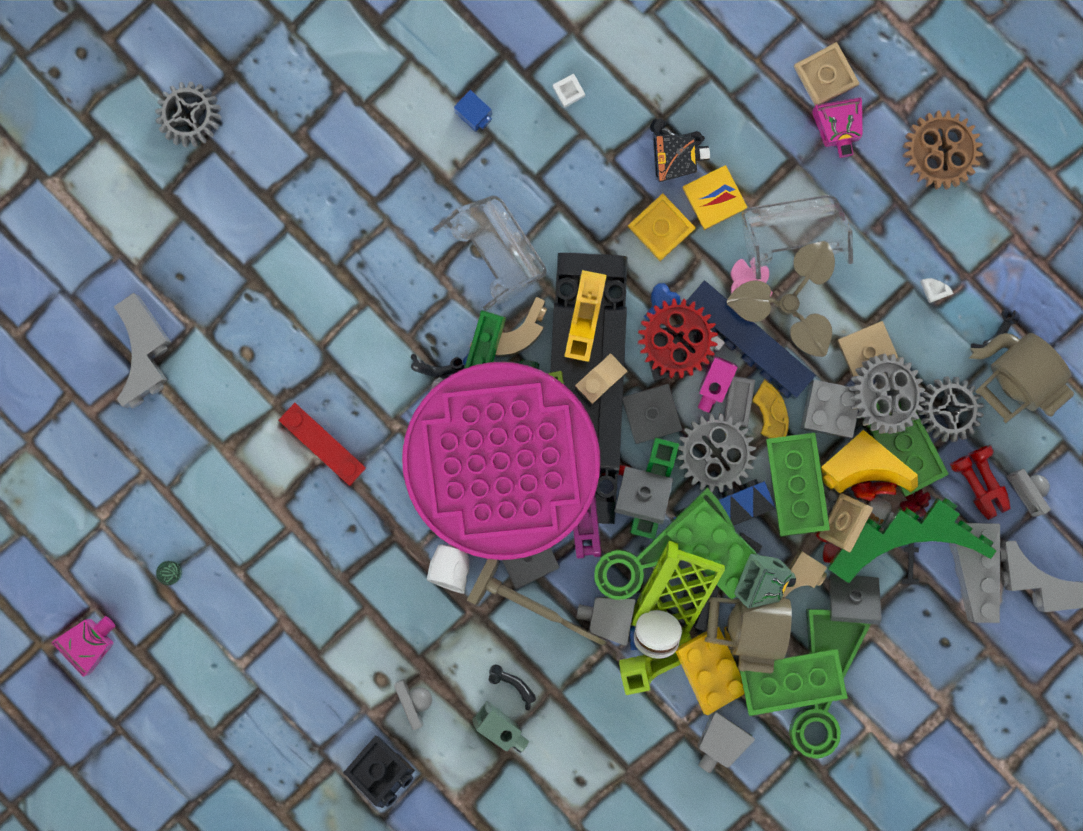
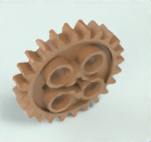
M938 110L934 118L928 113L925 116V120L921 117L917 120L918 126L913 124L910 127L913 133L905 135V138L910 141L905 142L902 146L905 149H909V151L902 155L905 158H910L905 167L913 166L914 169L910 175L918 173L917 182L926 179L925 187H928L932 182L934 183L935 190L939 189L941 184H943L945 190L950 188L951 183L954 187H958L960 180L964 183L969 180L967 174L970 176L975 174V170L972 167L980 165V162L975 159L983 155V153L977 151L978 148L983 146V143L975 141L980 134H972L975 125L967 127L968 118L962 122L959 121V113L951 118L950 111H947L942 117L940 110ZM938 129L942 130V136H940ZM948 132L955 133L958 141H951L948 137ZM924 135L932 136L934 144H927L924 141ZM940 146L942 147V149L947 150L945 154L943 153V151L938 150ZM951 156L959 157L961 165H954L951 161ZM928 158H932L936 161V169H932L928 166ZM944 164H945V167L947 168V171H944V170H943V165H944Z

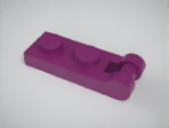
M595 495L585 516L573 529L577 559L585 558L587 555L602 557ZM592 539V545L584 546L583 540Z

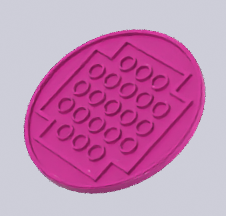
M489 362L474 365L452 374L435 386L421 401L409 422L402 454L403 475L409 497L426 525L438 537L460 551L473 556L495 560H513L538 554L551 548L569 535L585 516L593 501L598 486L601 464L599 442L594 425L586 409L573 392L553 376L539 369L511 362Z

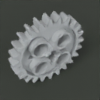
M881 354L878 357H870L868 361L862 362L863 367L856 368L859 376L851 377V380L856 385L849 387L851 391L855 392V395L850 396L849 399L856 400V404L851 408L859 409L860 411L856 417H864L863 425L871 424V431L879 429L880 434L887 432L893 434L905 431V427L913 426L912 420L919 419L916 412L923 411L919 402L925 401V398L920 396V393L924 392L925 388H919L918 386L923 380L915 378L918 370L910 371L912 363L903 364L904 358H896L895 354L888 356ZM895 376L898 379V385L895 382ZM873 379L876 380V387L873 384ZM898 401L901 403V409L898 406ZM877 403L880 406V411H878L876 408Z
M710 414L709 421L707 422L701 416L700 425L692 421L693 430L684 429L688 435L687 438H679L684 443V446H679L678 448L679 451L683 452V455L676 457L677 460H684V464L679 469H687L688 472L684 475V478L692 476L691 485L699 481L700 490H703L706 485L709 486L711 492L717 486L719 492L722 493L724 485L731 490L733 489L732 482L741 485L740 476L743 478L749 477L745 469L752 470L754 468L748 464L749 461L756 459V457L750 455V452L755 450L756 447L748 445L753 440V437L746 438L744 435L748 432V428L741 431L739 429L741 422L739 421L733 425V417L731 416L727 421H723V414L719 415L718 420H715L713 414ZM719 429L724 433L725 439L722 443H717L712 439V432ZM702 436L708 438L714 449L720 448L722 450L719 455L730 467V471H726L717 457L711 458L712 450L703 441ZM700 444L704 446L705 455L702 458L693 455L692 449L694 445ZM729 449H735L739 452L740 457L737 462H730L728 460L727 452ZM714 463L719 466L720 474L717 477H711L708 474L707 468L710 464Z

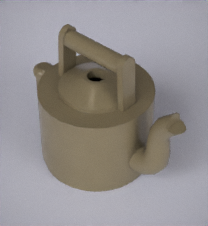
M1028 333L1021 339L1013 334H1000L992 339L984 348H970L972 355L969 357L970 359L989 358L1002 348L1008 349L991 364L993 374L975 391L1003 417L1005 423L1009 422L1025 408L1035 411L1040 407L1047 416L1052 417L1059 408L1074 396V392L1066 385L1071 378V372L1067 364L1052 346L1033 333ZM994 378L998 380L1002 390L1008 397L1022 405L1013 413L986 387Z
M710 597L708 599L710 608L705 642L731 646L732 654L739 656L738 667L740 671L773 673L774 660H783L789 645L792 622L790 600L782 597V600L776 603L747 608L738 597L732 600ZM720 603L735 604L727 623L731 641L717 639Z

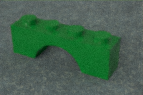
M654 438L645 471L670 478L679 444ZM633 517L629 533L655 540L659 524Z

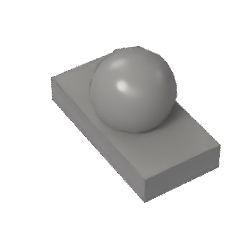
M1024 468L1014 471L1007 476V479L1032 517L1044 515L1051 510L1043 498L1050 489V484L1044 476L1033 475L1029 477Z
M405 679L395 683L394 687L412 730H416L424 724L419 712L425 711L430 707L432 696L427 689L421 687L415 688L410 692Z

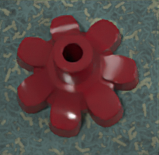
M920 489L915 492V495L910 494L906 496L907 501L900 503L903 511L908 508L919 515V517H922L926 514L925 508L929 506L931 496L929 492L923 493V490Z

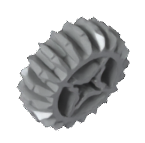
M180 82L178 90L172 85L170 86L171 94L163 92V96L166 99L165 101L158 100L157 103L162 108L155 109V113L160 115L156 119V123L161 125L159 130L161 133H166L165 138L167 140L173 139L175 145H179L182 141V145L187 148L190 141L194 147L198 146L199 139L205 144L207 142L205 138L207 134L211 138L214 137L211 129H219V125L214 121L221 120L222 117L217 114L221 107L216 105L218 99L215 96H211L212 92L209 89L204 90L202 84H198L195 88L193 82H189L186 88L184 83ZM195 97L202 101L188 104L184 101V98ZM177 103L178 110L172 116L173 118L171 119V111L174 105ZM184 106L188 111H190L193 123L189 120V118H186L187 115ZM207 110L205 121L200 126L199 118ZM189 125L194 131L180 132L174 128Z
M949 376L943 378V383L940 379L934 380L935 387L931 384L926 386L929 393L921 392L920 394L921 397L925 398V401L919 402V405L923 407V411L917 412L918 415L924 414L925 419L921 420V424L928 423V426L925 428L927 433L934 429L932 437L936 439L941 434L943 442H946L949 436L952 442H957L958 436L962 440L967 438L966 432L974 434L975 431L972 426L979 427L981 424L976 418L984 416L982 412H977L979 408L984 407L983 403L977 404L976 402L977 399L981 398V395L972 394L976 387L971 386L967 389V380H963L959 385V377H954L951 382ZM944 390L941 405L932 408L935 397ZM952 390L961 394L966 403L958 402L955 394H952ZM947 406L961 408L954 412L940 411ZM968 411L965 422L957 428L956 423L959 422L958 417L960 413ZM934 415L942 416L945 419V423L948 424V428L941 426L936 421Z

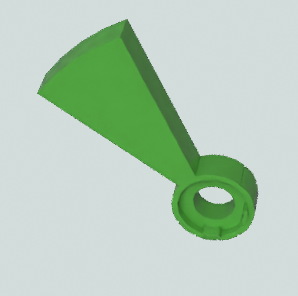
M706 488L637 556L623 549H615L605 553L598 560L594 572L595 583L601 593L614 600H623L633 596L643 583V569L656 566L669 541L674 542L666 534L665 530L702 497L735 530L719 500ZM615 563H623L631 571L629 582L623 586H615L607 578L609 567Z
M806 609L808 652L815 653L838 649L844 678L871 624L830 621V610ZM832 701L804 708L793 717L789 726L790 740L792 745L804 756L815 759L824 758L832 754L839 745L841 738L839 723L833 715L827 712ZM814 721L821 722L826 729V736L819 744H809L804 737L806 726Z

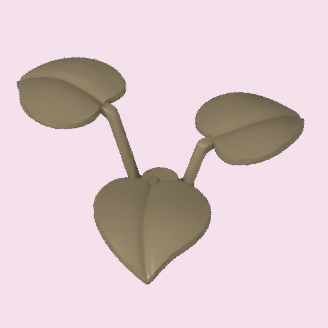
M821 241L808 244L796 253L793 261L794 269L797 274L805 278L793 294H786L777 301L774 298H770L771 289L768 284L754 280L746 282L735 289L726 302L740 317L750 322H759L765 319L771 311L770 303L778 306L781 314H792L793 317H797L801 322L791 326V339L800 350L817 357L827 355L832 338V326L829 320L820 314H810L806 319L799 314L797 310L800 302L797 295L809 279L814 284L821 285L827 282L833 274L835 267L833 250L828 242Z

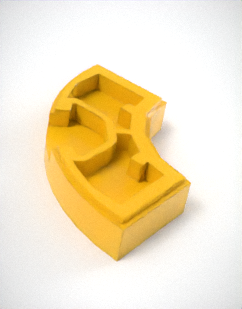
M764 379L752 399V402L759 407L763 415V427L760 434L768 439L785 437L788 432L789 417L784 400L778 390Z

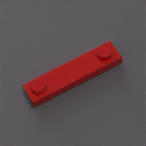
M294 402L278 420L349 486L367 469L297 403Z

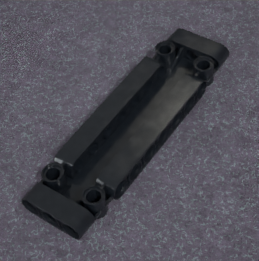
M558 253L550 373L562 371L564 385L582 403L594 425L600 448V476L601 473L605 474V476L599 478L595 492L598 523L615 524L616 513L614 511L617 495V474H619L624 375L592 405L577 391L575 385L610 353L624 367L628 257L606 254ZM582 270L607 275L589 362L565 357ZM570 285L574 292L570 296H563L560 293L561 286ZM612 287H618L622 295L614 299L609 296L608 290ZM609 480L612 483L613 489L609 494H603L599 490L601 481Z

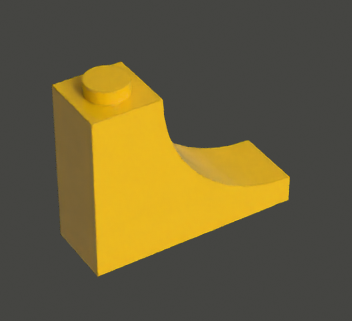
M864 430L821 467L823 483L828 488H834L839 493L855 484L866 481L891 482L905 488L909 492L914 491L918 487V474Z

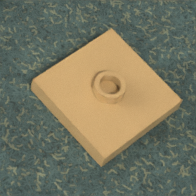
M837 42L793 66L815 106L825 104L860 84Z
M883 321L837 340L852 377L859 376L856 368L863 367L862 362L868 361L870 357H878L881 354H886L887 356L895 354V357L898 358Z
M841 493L828 517L830 530L820 532L819 537L851 552L873 508Z

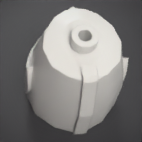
M449 544L438 545L430 562L426 580L443 588L464 594L467 583L466 576L469 574L468 553L460 551Z

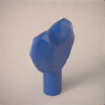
M658 283L653 287L651 293L652 307L648 312L654 315L653 307L655 305L663 309V301H666L668 306H671L673 298L676 299L677 305H680V296L676 292H670L669 287L665 283Z

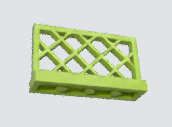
M669 541L634 605L631 625L636 626L639 617L644 613H649V611L653 610L667 612L666 609L677 606L679 613L672 615L677 620L684 619L686 622L684 628L681 627L682 633L690 632L724 573L725 565L678 550V543ZM680 560L691 563L692 566L680 569L678 563ZM710 569L715 571V574L704 577L701 571ZM696 572L699 579L688 582L685 575ZM678 577L681 579L682 584L671 586L669 583L670 579ZM703 585L705 591L694 594L691 588ZM687 590L689 596L678 599L675 592ZM670 594L673 600L662 603L660 597ZM693 602L695 608L685 611L682 605Z

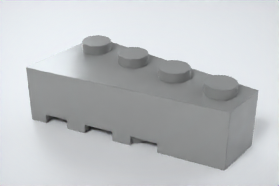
M966 523L973 528L971 533L977 537H980L982 534L993 541L992 547L996 550V553L990 559L973 549L949 543L956 566V575L961 587L960 591L967 620L975 623H1000V524Z

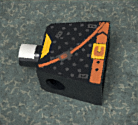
M653 133L655 177L659 182L696 173L697 161L710 160L709 146H696L695 138L692 136Z

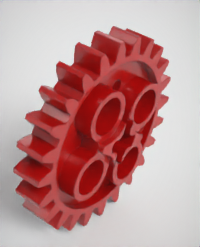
M673 298L671 306H668L667 302L663 301V309L655 305L653 307L654 315L649 312L646 313L650 321L641 322V325L646 329L638 331L639 335L644 336V339L639 340L638 344L645 345L640 354H648L644 362L653 361L652 370L659 366L661 368V376L667 370L669 371L670 378H673L675 372H678L680 379H682L685 371L691 377L693 376V368L699 372L702 371L701 362L706 365L710 363L706 356L715 355L710 350V347H716L718 343L711 341V338L718 336V333L711 332L710 330L716 325L715 323L708 324L707 320L711 315H701L704 307L695 310V302L693 301L688 307L686 306L685 299L682 300L680 305H677L676 299ZM673 315L679 316L682 319V326L678 328L671 326L669 318ZM664 324L674 335L682 334L681 340L692 347L695 353H691L681 342L674 344L672 342L674 337L663 330L660 325ZM689 332H699L701 334V341L699 343L691 342L688 337ZM657 334L664 335L667 339V344L663 347L657 346L654 343V336ZM675 350L684 351L686 355L684 362L674 360L673 352Z

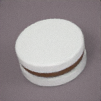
M660 610L649 611V613L642 614L636 623L634 643L638 650L646 656L652 658L669 657L676 652L682 634L681 625L673 615Z

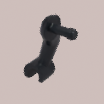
M661 118L653 119L650 124V130L653 133L677 135L665 128L667 122ZM698 131L683 134L684 136L694 137L696 146L705 140V137Z
M1004 309L1001 313L1004 321L997 333L989 340H985L983 345L972 343L971 348H984L996 336L1008 333L1011 325L1016 324L1020 319L1018 312L1014 310L1013 316L1008 318L1009 312L1007 309Z
M412 354L410 357L413 360L411 369L428 376L439 377L454 374L465 368L459 357L453 358L450 365L443 367L431 366L423 360H417L416 354Z
M492 665L489 670V682L491 684H498L500 681H504L514 686L520 693L522 700L526 702L525 709L529 711L531 703L536 700L533 691L519 677L503 672L500 665Z

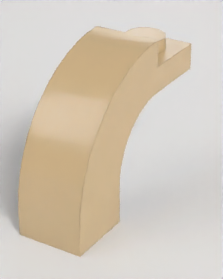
M536 297L524 323L514 331L501 334L495 357L516 355L534 344L544 330V327L536 324L537 320L542 322L546 314L547 308L544 307V300Z

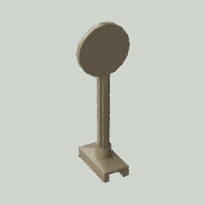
M487 559L467 601L479 605L486 591L495 595L498 593L550 621L561 623L596 643L606 645L607 641L602 637L563 619L555 611L502 585V581L494 578L500 561Z

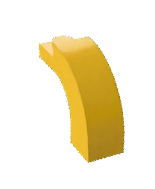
M582 270L565 357L589 362L607 275Z

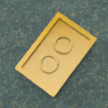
M718 627L717 639L725 640L720 628ZM707 631L679 646L676 654L703 713L708 716L745 693L741 674L728 646L705 642V637H707Z

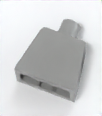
M595 597L593 607L579 604L576 619L590 621L588 630L590 633L627 646L636 599L614 600L609 597Z
M715 711L711 713L697 744L698 748L705 752L698 766L708 773L712 772L718 762L729 768L754 742L755 738Z

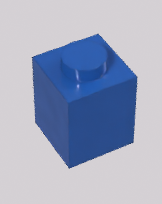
M471 90L454 106L455 113L475 132L479 128L484 129L492 120V109Z

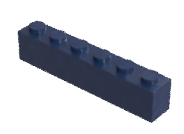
M705 280L686 300V306L688 307L693 301L695 302V310L704 307L701 315L710 314L711 316L707 320L708 324H716L710 330L718 333L724 339V345L729 350H737L742 355L740 359L749 367L754 365L760 370L759 375L768 383L773 381L779 387L777 389L778 392L785 398H797L816 376L757 324L740 317L727 305V299Z

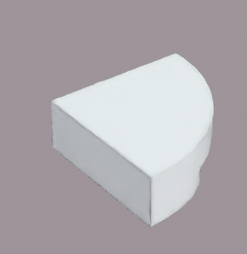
M928 278L920 281L929 303L953 294L951 288L939 280Z

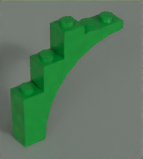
M936 498L920 522L917 520L919 515L908 508L905 511L899 508L883 531L879 530L881 526L869 518L851 552L840 548L828 565V569L850 583L857 573L876 557L896 547L916 542L937 541L954 543L973 549L990 559L994 556L996 550L992 547L994 542L982 534L980 537H977L971 533L973 528L962 520L958 523L955 522L960 515L955 510L957 508L956 504L947 498H944L943 501Z

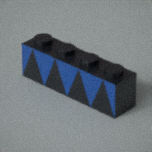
M757 479L744 483V489L736 492L733 488L721 493L722 498L718 500L727 512L733 526L776 509L765 481L758 483ZM685 508L675 511L676 515L678 516Z

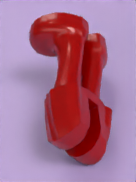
M991 445L970 452L969 455L962 456L950 464L954 472H960L966 478L975 495L973 503L988 520L997 516L991 500H994L1002 513L1011 509L1005 486L999 485L988 463L989 457L994 453ZM972 461L978 468L988 490H985L978 480L972 467Z

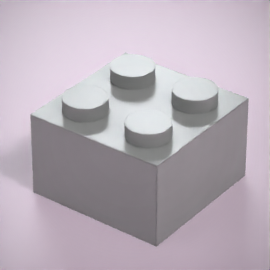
M812 380L808 387L800 429L845 439L853 438L858 409L851 408L856 404V400H850L849 397L855 395V392L851 391L847 386Z

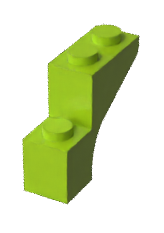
M690 632L681 634L679 646L691 640ZM676 652L666 658H652L643 654L619 660L625 695L649 691L650 684L654 678L681 665Z

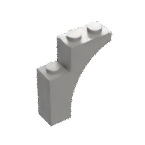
M135 293L114 306L127 329L132 351L129 377L117 400L122 407H131L132 409L144 402L143 398L149 393L154 395L164 388L163 384L168 380L152 356L158 357L168 350L167 346L171 344V341L143 300Z
M1000 541V562H1002L1003 566L1000 579L1006 590L1016 591L1035 588V592L1032 595L1033 604L1041 612L1083 608V581H1065L1052 577L1034 566L1022 553L1016 541Z

